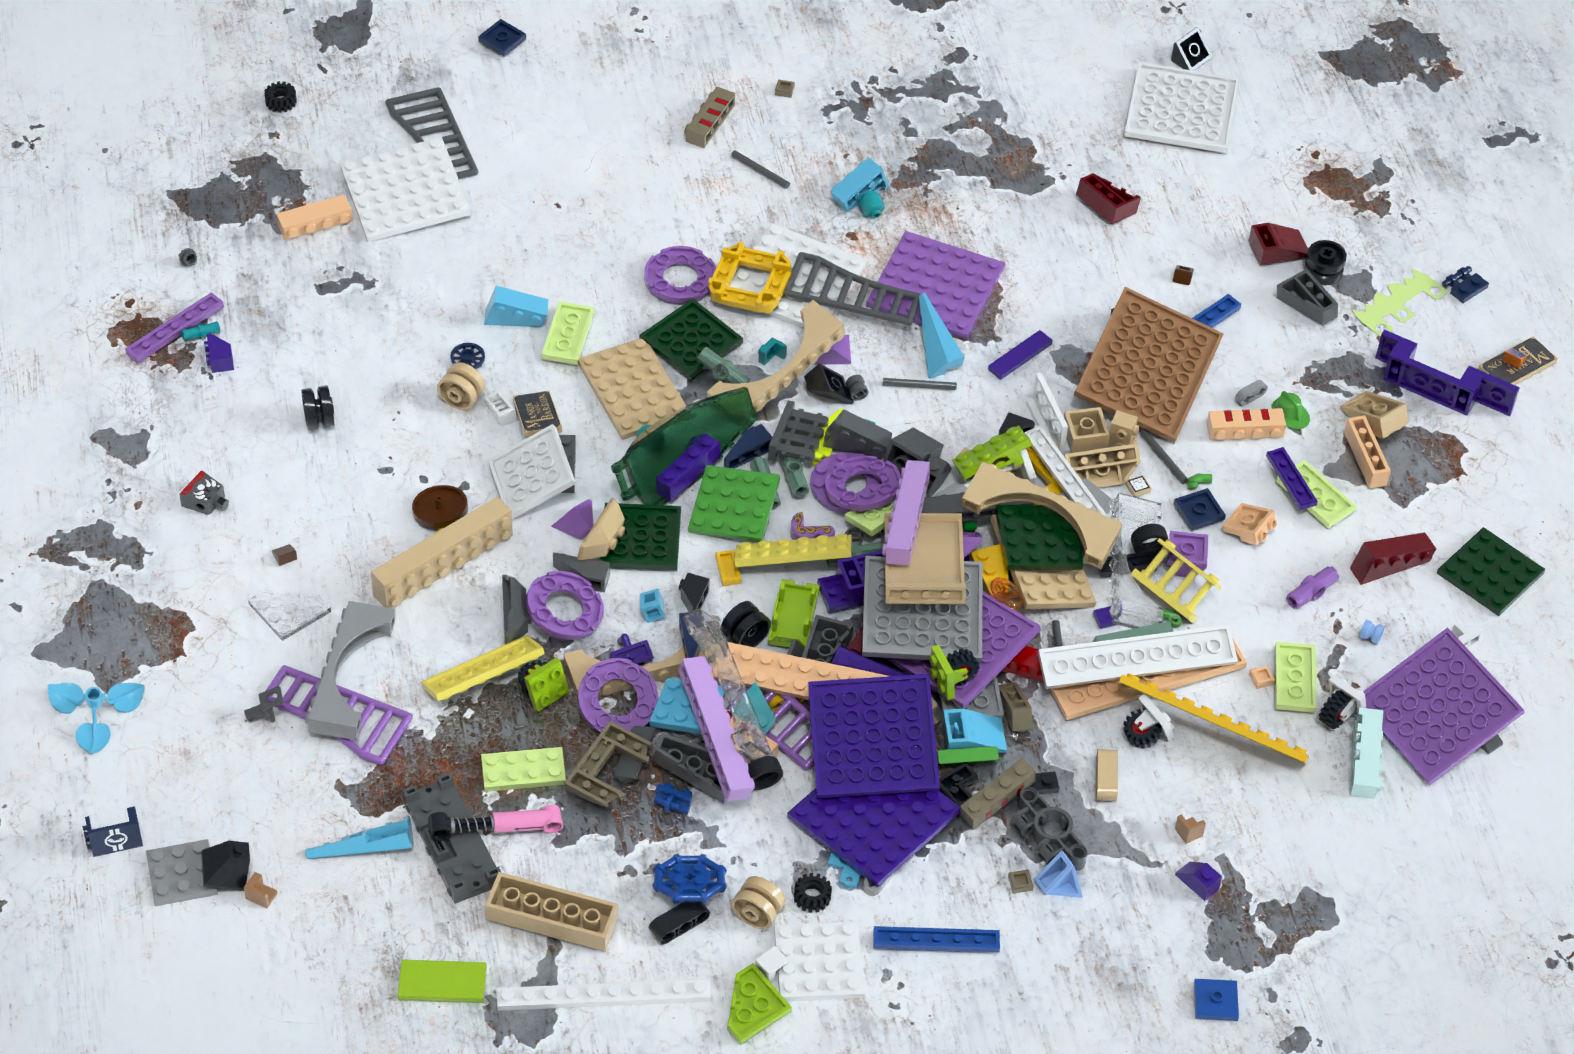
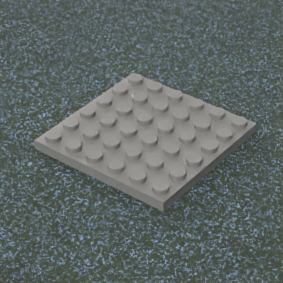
M865 556L862 656L929 660L931 647L939 644L945 656L949 653L952 655L954 650L959 652V649L963 648V650L968 649L972 651L977 662L982 663L983 562L964 561L965 604H886L885 557Z

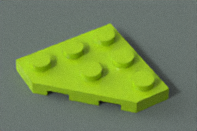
M754 963L736 973L727 1030L741 1045L792 1012L790 1004Z

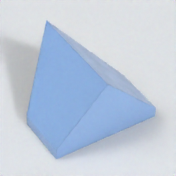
M1060 851L1034 878L1044 894L1083 898L1075 866L1063 851Z

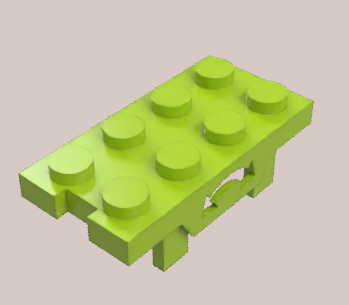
M1018 425L1017 427L1009 428L1001 435L993 436L984 444L976 445L966 453H960L956 458L952 459V462L964 482H967L966 479L976 474L982 462L992 464L996 459L1007 456L1009 458L1008 461H999L995 464L998 469H1002L1012 463L1016 467L1025 463L1020 451L1033 444Z
M781 580L768 638L769 645L789 648L792 640L796 639L801 647L805 649L814 619L820 585L806 583V586L795 584V581Z

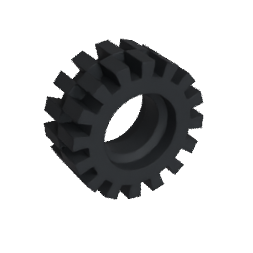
M277 81V84L273 82L271 86L268 85L267 89L264 90L265 103L269 110L272 109L273 112L278 110V113H281V110L287 112V109L292 110V107L296 106V90L290 83L286 85L285 81L280 84V81Z
M810 873L809 877L807 874H804L803 879L799 877L794 888V902H797V907L800 908L802 906L803 911L809 909L808 913H812L814 909L818 913L820 908L823 911L831 901L832 886H830V881H826L825 876L820 878L818 873L816 876ZM807 889H817L821 894L809 896L805 891Z

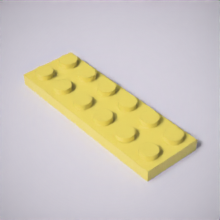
M838 534L832 537L821 535L817 538L800 537L797 540L780 539L775 542L763 540L752 544L750 542H743L736 546L735 567L852 557V535Z
M525 635L423 680L421 683L423 689L437 701H444L456 693L467 691L468 688L474 685L483 684L492 677L501 676L510 669L519 668L521 664L537 660L539 656L545 654L544 649L528 635Z

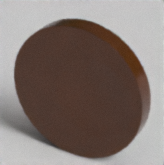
M437 485L421 491L414 498L412 511L415 520L419 524L429 528H445L467 514L468 501L465 493L459 488L450 485Z

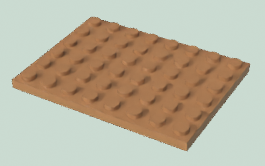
M1124 287L1073 395L1114 415L1118 410L1137 416V425H1140L1141 428L1175 443L1224 333Z

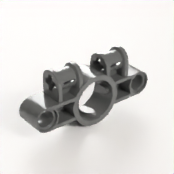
M1023 788L1020 791L1018 802L1020 811L1012 816L1011 823L1020 829L1023 837L1033 836L1037 844L1035 851L1043 856L1047 865L1060 851H1063L1075 866V870H1082L1086 864L1087 849L1072 832L1073 821L1071 816L1061 808L1050 807L1034 788ZM1056 822L1066 832H1062L1058 836H1051L1041 830L1039 826L1042 823Z

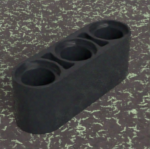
M683 902L655 918L648 928L662 945L667 944L703 923L710 916V911L704 903Z

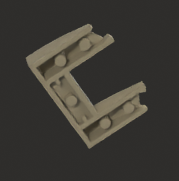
M609 721L564 782L566 790L592 803L609 807L608 803L618 797L620 800L623 799L625 793L595 778L614 751L649 764L650 756H647V750L652 747V743Z

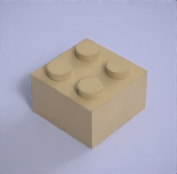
M1101 407L1064 412V419L1068 425L1066 439L1071 453L1108 448L1110 434Z

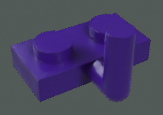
M625 633L617 639V643L624 645V648L609 653L611 658L628 659L637 665L654 658L647 640L632 645L629 636Z

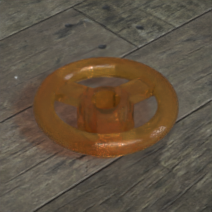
M1002 577L992 580L990 587L995 599L1012 609H1018L1023 605L1022 594L1013 582ZM1003 584H1005V585H1007L1008 587H1010L1013 591H1011L1010 589L1006 588ZM1013 597L1018 598L1017 603H1012L1010 600Z

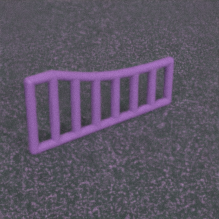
M283 665L266 691L279 686L286 674L295 677L296 679L283 697V703L275 707L306 719V710L311 704L312 697H316L317 682H321L322 679ZM303 681L314 684L299 708L289 704ZM337 685L340 694L349 698L347 701L349 706L353 708L357 701L367 705L361 714L360 730L374 708L385 712L362 748L354 743V740L335 737L360 758L380 766L383 765L413 719V715L402 709ZM273 694L268 697V702L276 700V698L272 697ZM392 715L402 718V721L380 756L369 753Z
M725 682V683L722 685V686H725V694H726L735 684H731V683H726V682ZM746 687L726 710L732 713L750 687ZM768 691L764 698L769 703L778 693ZM778 694L785 702L773 713L776 721L791 706L799 714L777 737L771 732H768L766 736L776 742L778 748L804 770H809L814 764V754L805 760L798 753L812 739V728L792 748L783 741L805 718L811 722L810 711L794 697Z

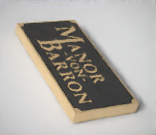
M1532 336L1512 347V349L1527 355L1520 368H1516L1503 361L1506 352L1504 351L1480 364L1478 369L1513 385H1517L1557 363L1558 358Z
M550 391L513 396V402L525 438L536 434L552 424L556 427L558 433L562 432V425Z

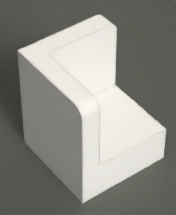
M776 946L755 960V966L770 983L775 981L776 971L788 963V959Z

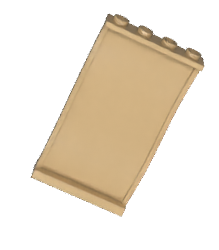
M885 513L884 515L885 537L886 533H888V524L891 522V513ZM921 513L910 565L886 564L885 556L886 604H965L966 583L964 576L962 513Z

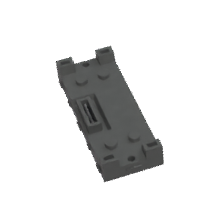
M451 773L438 776L436 783L418 789L414 785L403 789L405 808L410 814L416 826L415 828L419 832L426 846L425 848L429 856H431L437 872L441 876L454 904L490 891L498 872H501L499 866L496 867L477 830H470V833L469 830L462 831V833L456 831L448 839L436 841L431 838L428 817L431 814L444 812L451 818H471L454 785Z

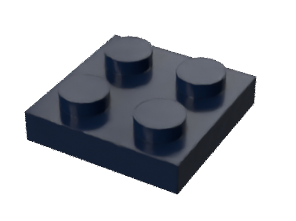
M502 19L478 36V42L502 56L507 55L526 40V33Z
M1208 488L1174 499L1175 507L1191 531L1225 520L1226 514Z

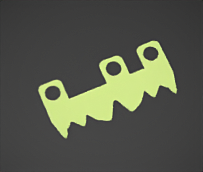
M1412 269L1414 278H1404L1406 284L1393 283L1388 285L1392 296L1376 293L1373 299L1374 306L1365 304V312H1359L1355 309H1352V311L1363 324L1381 336L1382 332L1376 330L1378 324L1386 325L1389 332L1393 330L1392 326L1382 319L1390 313L1399 321L1406 322L1414 316V313L1403 305L1405 302L1421 291H1425L1434 299H1439L1447 293V290L1428 275ZM1438 287L1442 293L1434 295L1430 292V289ZM1397 311H1407L1408 317L1400 318L1397 315Z

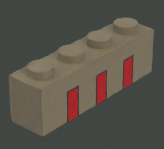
M716 87L713 92H710L707 101L702 103L699 112L694 114L691 123L685 127L686 142L702 148L706 147L734 108V92L720 87Z
M1021 758L960 806V816L975 830L1018 796L1023 788L1032 785L1036 781V771Z

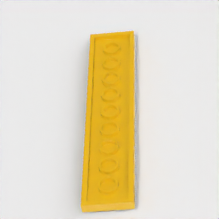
M1130 673L1127 676L1121 675L1119 682L1125 686L1145 693L1148 696L1302 763H1307L1309 755L1306 754L1307 751L1298 746H1295L1294 749L1287 746L1288 742L1276 737L1274 741L1268 738V733L1259 729L1257 732L1251 731L1249 725L1240 721L1237 725L1231 722L1232 718L1222 713L1219 716L1214 715L1213 709L1204 705L1198 708L1194 706V701L1185 697L1180 700L1176 698V693L1164 689V692L1157 690V685L1148 681L1143 684L1139 682V677Z

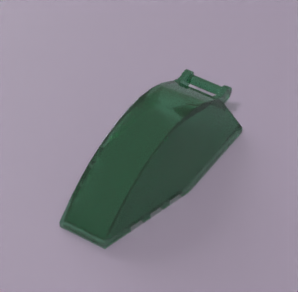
M737 388L691 403L665 416L644 430L631 443L621 460L611 465V470L615 473L622 492L620 494L622 500L627 501L637 496L645 505H665L668 503L669 500L657 493L656 477L680 456L694 436L706 433L719 441L721 457L718 461L723 458L722 453L728 447L732 448L735 445L733 441L739 435H743L757 420L748 388ZM624 469H626L631 484L629 489L622 472ZM703 474L700 475V476H699L692 484H690L687 488H689L691 485H693V484L696 483L698 480H700L701 478H703Z

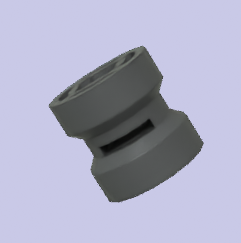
M857 374L850 376L846 380L850 396L856 401L864 399L869 393L866 385H864L863 377Z

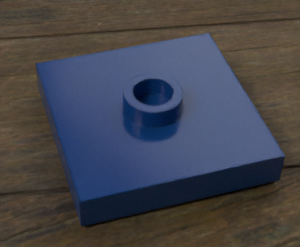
M1194 980L1195 1019L1238 1021L1237 981Z

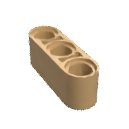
M1097 749L1096 800L1117 801L1118 750Z

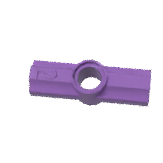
M1327 566L1314 576L1308 575L1299 587L1287 595L1286 599L1293 609H1299L1311 599H1319L1329 586L1338 581L1339 575L1337 570L1332 566Z

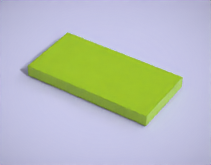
M402 959L398 1000L484 1003L487 962Z

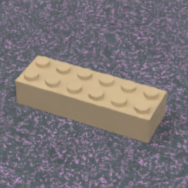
M498 872L485 904L486 920L606 952L619 918V906L617 903Z

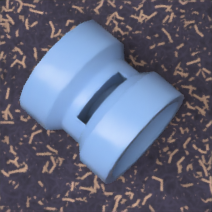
M1366 619L1359 638H1371L1373 643L1378 644L1385 626L1380 624L1375 626L1372 621Z

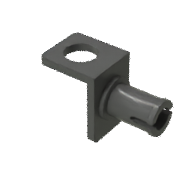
M279 686L258 694L260 704L244 710L246 719L249 722L264 715L272 723L275 722L273 707L283 703L282 692ZM271 694H277L275 701L268 702V697Z

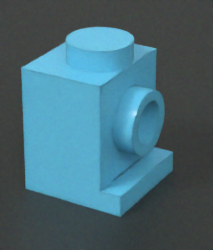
M659 589L640 593L641 611L647 623L666 618L664 601Z

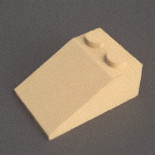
M1369 391L1361 393L1340 406V409L1350 418L1365 415L1374 436L1378 438H1386L1409 423L1406 403Z

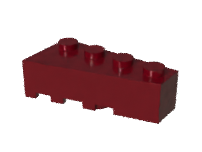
M1425 532L1364 542L1350 566V570L1360 585L1430 562L1437 548Z

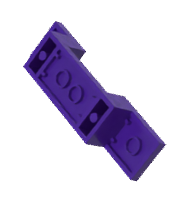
M1385 329L1383 330L1375 359L1387 363L1383 380L1468 416L1476 402L1511 416L1520 387L1471 366H1468L1461 379L1455 378L1414 360L1418 343Z
M883 550L837 560L836 575L817 580L829 613L864 605L865 556L885 557L883 556ZM968 555L964 558V561H970Z

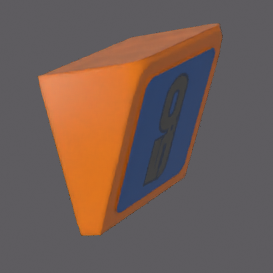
M1510 348L1505 352L1503 361L1516 368H1520L1527 355Z

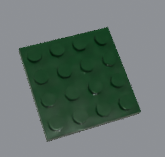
M691 299L639 335V338L649 344L654 352L689 380L706 369L704 365L697 361V357L705 347H708L722 358L743 343V337L694 299Z
M618 503L625 518L623 524L625 531L621 538H617L614 550L610 549L606 556L600 557V560L609 562L610 568L677 571L681 506Z
M996 505L995 513L1007 570L1083 569L1084 564L1077 533L1072 525L1060 514L1042 505Z
M1483 527L1438 568L1437 574L1494 614L1500 616L1544 574L1545 568Z

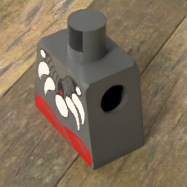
M202 470L179 494L182 507L206 515L211 514L216 507L225 510L229 505V500L225 499L223 485Z

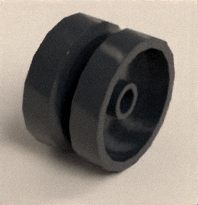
M1316 241L1308 248L1304 270L1308 269L1321 285H1333L1339 282L1343 276L1347 253L1340 244L1334 241Z
M328 385L318 386L317 399H315L311 388L301 389L307 429H318L319 416L324 427L334 426V407Z
M744 601L733 607L725 616L721 624V632L732 643L756 647L768 634L771 621L763 612H759V609L751 601Z

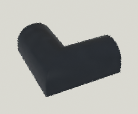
M965 762L939 778V791L961 806L972 797L965 787L977 781L978 775Z

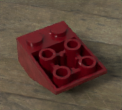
M1273 223L1251 226L1249 242L1260 265L1307 257L1308 247L1298 229Z

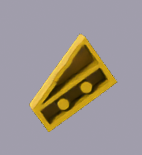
M1000 544L971 551L969 555L970 561L983 562V591L1007 605L1009 578Z

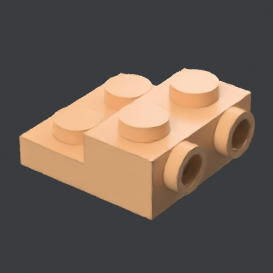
M1241 503L1223 524L1222 528L1225 533L1240 536L1241 542L1258 545L1261 541L1264 542L1267 539V533L1270 529L1274 530L1276 528L1277 519L1274 510Z

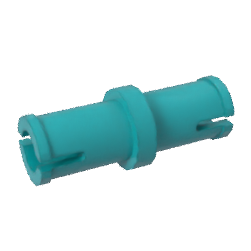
M217 321L205 325L197 324V327L181 330L182 338L184 341L198 337L202 339L205 338L207 333H220V326Z

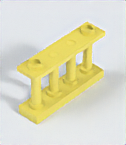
M1159 538L1157 541L1163 546L1160 552L1145 570L1140 572L1135 568L1131 575L1191 623H1194L1198 618L1193 614L1194 608L1213 585L1221 590L1222 587L1218 584L1219 579L1212 573L1209 575L1205 574L1175 550L1176 546L1168 539L1164 542ZM1169 552L1178 557L1160 581L1154 583L1150 580L1151 574ZM1183 563L1192 568L1174 592L1168 594L1164 591L1166 584ZM1198 574L1207 581L1191 601L1183 606L1179 603V597Z

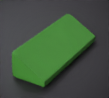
M996 746L937 751L938 764L999 760L998 748Z

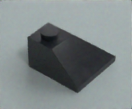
M819 363L804 376L806 388L809 392L851 405L854 403L843 375Z
M228 840L203 849L201 852L203 887L244 891L250 864L249 842Z

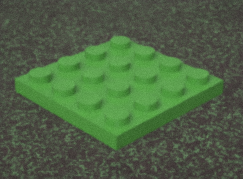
M706 465L689 522L688 532L754 542L763 541L778 490L780 475Z

